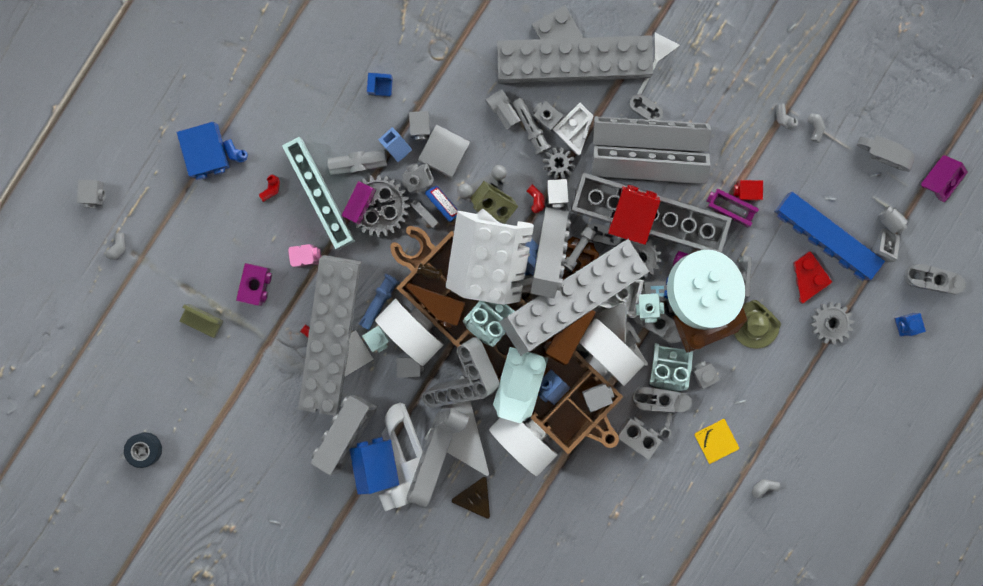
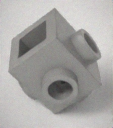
M417 163L406 167L407 170L402 174L403 185L408 188L409 192L414 190L416 193L422 192L434 182L428 163L420 166Z

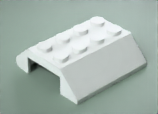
M457 211L446 288L463 298L502 305L520 302L523 285L512 283V281H519L525 278L530 249L526 246H518V244L531 242L532 237L530 235L533 233L534 225L518 221L517 226L478 220V214Z

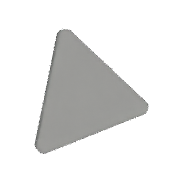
M626 303L619 304L594 315L595 319L597 318L623 343H626Z

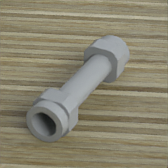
M586 227L582 232L579 243L570 257H567L565 260V270L573 271L577 264L576 260L586 244L591 242L595 235L592 229Z

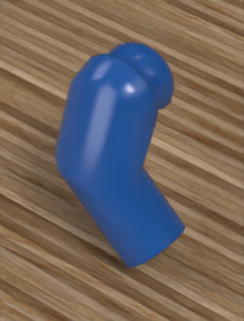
M232 139L223 142L229 159L237 162L247 160V152L235 149Z

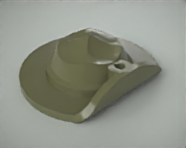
M757 300L743 304L748 320L740 328L739 332L734 334L735 338L742 345L749 348L758 349L768 346L776 339L779 333L780 321Z

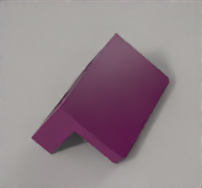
M943 155L921 185L923 188L934 192L938 200L946 202L968 171L962 162Z
M358 181L341 216L356 224H360L376 189Z

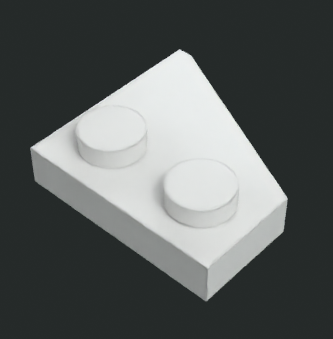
M579 103L553 128V131L578 156L581 154L593 115Z

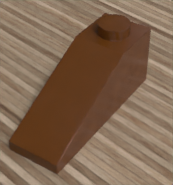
M410 283L407 284L406 287L438 320L442 321L441 325L450 328L453 325L458 326L465 306L464 302Z
M590 311L556 334L553 339L549 338L543 347L546 349L544 354L566 366L596 312Z

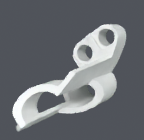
M401 402L394 404L388 410L384 420L386 427L382 432L383 440H391L399 480L398 486L379 492L384 511L410 503L407 501V494L423 452L406 406ZM401 421L404 422L417 458L410 461L405 460L394 431Z

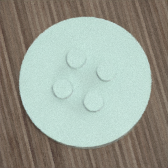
M701 250L686 255L673 266L668 277L667 295L674 313L680 320L693 328L707 330L724 326L739 314L744 303L745 285L740 270L730 258L717 251Z

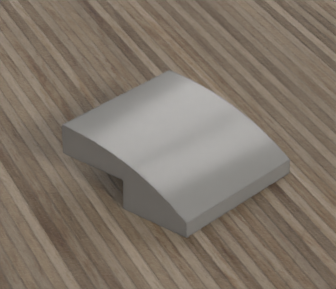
M436 125L418 162L422 164L428 163L430 168L452 178L470 145V141Z

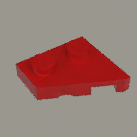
M808 251L793 262L794 271L796 272V284L799 289V302L801 304L832 283V280L811 251Z

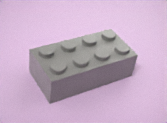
M349 395V397L344 398L340 406L342 407L340 413L333 417L331 421L332 427L324 433L321 441H323L321 446L317 447L311 456L313 460L310 464L328 475L341 472L350 456L349 448L356 446L378 407L359 395Z

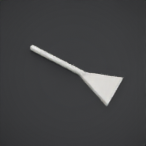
M655 33L653 70L659 60L680 46ZM645 78L637 94H642L649 78Z

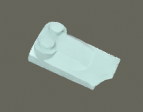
M509 348L493 403L498 417L521 424L526 418L532 416L548 358L531 352L520 356L516 348Z

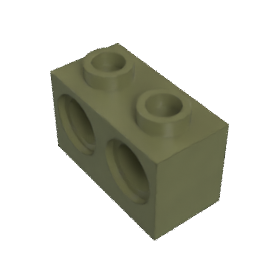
M486 181L482 182L470 198L474 204L473 208L477 212L483 208L494 219L503 224L507 222L518 208V205L511 196Z

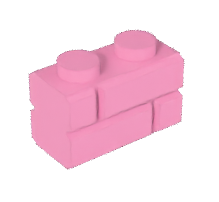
M311 244L301 245V247H289L288 249L290 265L292 267L299 268L318 265L319 259L322 257L321 250Z

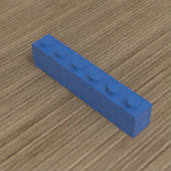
M794 192L788 193L774 211L778 214L777 217L781 221L792 224L794 231L801 235L804 233L809 237L808 241L815 246H821L826 255L831 258L833 256L839 260L838 263L842 267L853 270L855 272L854 275L862 281L864 279L872 280L885 262Z

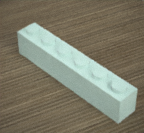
M297 137L282 145L335 249L339 250L355 242L304 141Z

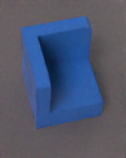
M368 73V95L390 97L392 95V75Z

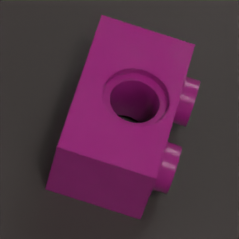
M245 263L236 301L262 306L268 296L266 287L272 279L271 269ZM253 280L259 281L260 286L257 290H253L251 287Z

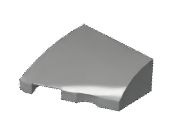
M750 256L739 257V270L744 280L745 297H750L752 257Z

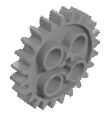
M380 175L377 176V180L370 176L369 182L363 178L364 184L376 189L369 207L376 206L378 201L381 204H385L394 200L395 204L382 206L380 211L376 208L366 211L361 223L357 224L356 228L363 226L362 232L366 233L369 230V236H372L374 232H376L377 237L381 236V232L388 236V230L395 233V226L401 229L400 221L406 223L403 215H409L405 211L406 208H410V205L405 204L409 197H403L406 190L400 191L399 189L402 185L397 184L395 186V179L388 182V176H385L384 180H381ZM385 189L391 192L388 199L381 198V192ZM389 208H394L396 211L395 216L392 218L386 217V210ZM370 213H376L377 219L373 223H369L367 220V216Z

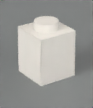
M567 179L547 181L548 205H553V208H562L564 204L568 203Z

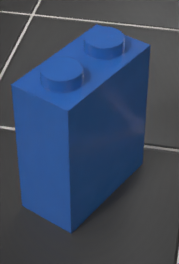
M213 121L176 132L189 177L201 180L207 178V174H222L226 172L225 169L230 168L217 123Z
M383 437L371 439V443H368V441L356 443L357 447L349 448L357 494H372L399 485L391 440H383Z

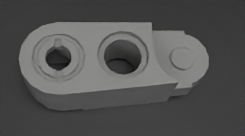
M878 135L875 136L874 140L865 137L859 138L857 146L869 151L871 154L869 158L902 171L909 172L914 163V154L909 149L904 148L903 145Z
M925 264L911 265L904 273L906 283L916 288L949 294L961 293L966 288V282L961 275ZM914 272L919 274L918 279L913 278ZM937 275L940 277L938 285L934 281Z
M649 307L647 311H651L653 307ZM661 314L663 327L657 329L654 323H645V320H641L639 315L632 318L637 324L669 343L681 341L674 320L666 314Z
M640 386L636 388L632 395L634 404L642 410L684 412L689 410L692 405L691 398L686 393ZM642 394L647 395L646 401L640 399ZM663 395L668 397L666 405H660L659 399Z

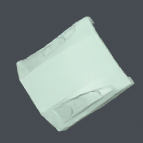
M479 301L465 317L463 323L479 340L494 347L506 333L499 321L515 311L507 304L502 305Z
M655 343L649 384L659 389L672 391L687 390L689 388L693 351L686 353L684 349L659 346V344Z

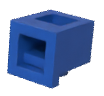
M910 313L894 318L899 336H913L926 332L921 313Z

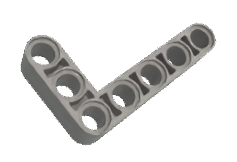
M473 337L457 348L458 357L468 378L439 383L422 394V401L427 407L433 408L483 399L498 389L499 380L485 348L478 338Z
M452 408L438 411L409 488L407 501L427 507L453 433L462 432L465 429L469 415Z

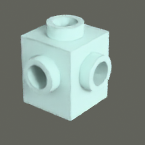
M639 295V304H636V315H640V319L645 320V323H656L657 319H661V314H664V302H660V295ZM649 307H653L651 311H647Z

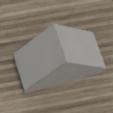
M882 228L871 251L886 263L895 262L898 257L900 236Z

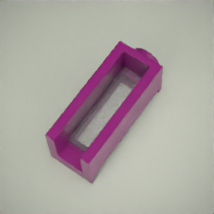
M718 188L714 192L711 191L706 199V202H708L706 208L730 217L747 228L752 225L751 221L759 211V208Z

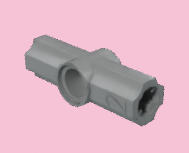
M385 150L366 153L364 151L353 152L347 156L328 159L330 175L349 172L352 174L368 171V169L388 166Z

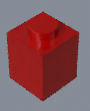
M739 180L733 187V195L742 201L763 200V180Z

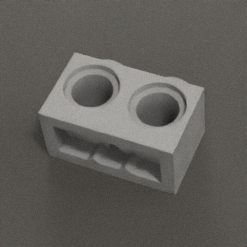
M628 417L618 431V437L649 460L662 442L658 438L660 434L652 428L649 431L642 427L644 423L636 417L633 420ZM631 426L637 429L634 436H628L627 430ZM647 437L652 438L651 446L644 447L643 440Z

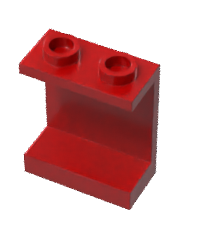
M633 185L622 186L621 195L612 222H610L608 234L646 245L660 204V197H657L658 194L647 190L646 193L638 191L639 188Z

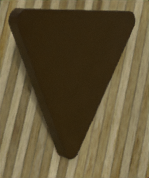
M482 477L452 498V503L489 519L487 478Z

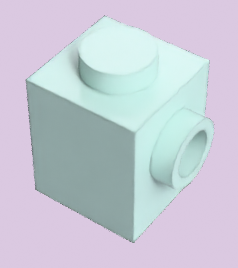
M379 325L362 336L372 352L376 350L378 353L388 347L387 343L390 342V339Z

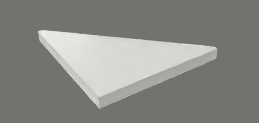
M471 401L444 405L442 410L452 408L469 415L465 429L462 432L453 433L447 453L488 476L489 470ZM430 430L424 438L425 440H427Z

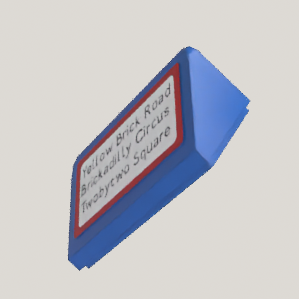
M434 186L425 192V195L449 223L456 219L458 209L438 186Z

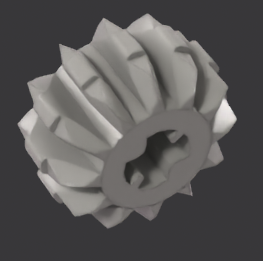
M562 147L559 153H557L556 148L552 149L553 155L547 152L546 156L549 159L545 158L542 161L549 164L544 166L543 170L550 169L547 176L549 177L554 173V180H557L558 174H560L561 179H565L564 172L568 176L571 175V171L567 168H575V165L569 164L575 160L574 157L567 158L571 152L567 151L565 155L562 154L564 151ZM556 159L557 161L559 159L563 161L562 168L560 166L558 168L555 167Z

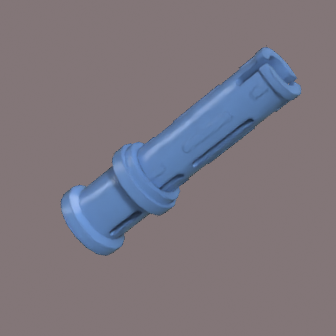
M386 273L381 286L376 289L377 294L359 322V325L367 330L372 326L386 300L392 297L391 293L395 286L400 283L399 280Z

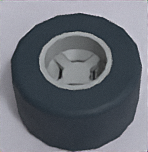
M142 432L133 435L127 440L123 453L130 465L135 468H145L159 460L162 454V445L157 436L152 433Z

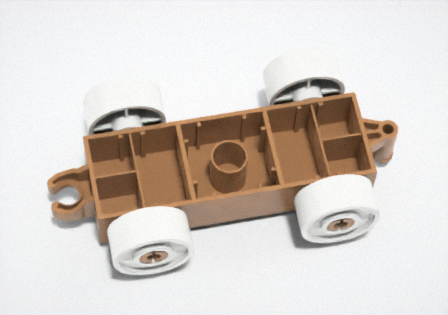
M483 208L477 213L478 220L499 223ZM408 226L406 233L411 238L419 241L420 251L414 256L406 255L402 246L396 242L391 243L390 248L394 259L412 271L396 289L415 308L411 311L395 298L375 321L402 350L417 363L424 366L444 345L431 330L434 325L457 347L476 337L466 328L463 320L479 300L463 298L446 288L454 233L451 231L435 246L431 243V239L425 231L419 227ZM423 263V266L435 267L438 271L441 269L440 279L437 281L436 278L425 277L422 273L418 275L419 264ZM410 283L464 302L465 306L458 326L453 325L450 328L441 325L442 321L438 320L406 287L407 284ZM521 298L520 302L507 305L516 311L527 303ZM597 318L587 327L579 342L589 353L585 359L575 350L568 364L564 366L544 354L546 349L543 347L547 340L529 351L548 358L543 377L550 370L554 371L570 387L565 395L555 405L549 400L544 402L537 396L532 416L526 421L524 420L520 424L499 418L489 429L498 442L535 476H538L558 455L545 441L548 435L567 454L585 436L601 442L607 448H613L619 442L618 434L611 427L607 413L623 396L604 377L610 373L619 383L625 386L645 364ZM506 333L494 347L482 342L499 382L509 348H515ZM603 383L607 387L611 386L615 396L611 398L613 403L590 412L582 392Z

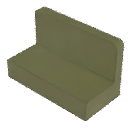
M184 304L182 308L185 310L179 322L215 338L223 320L190 304Z

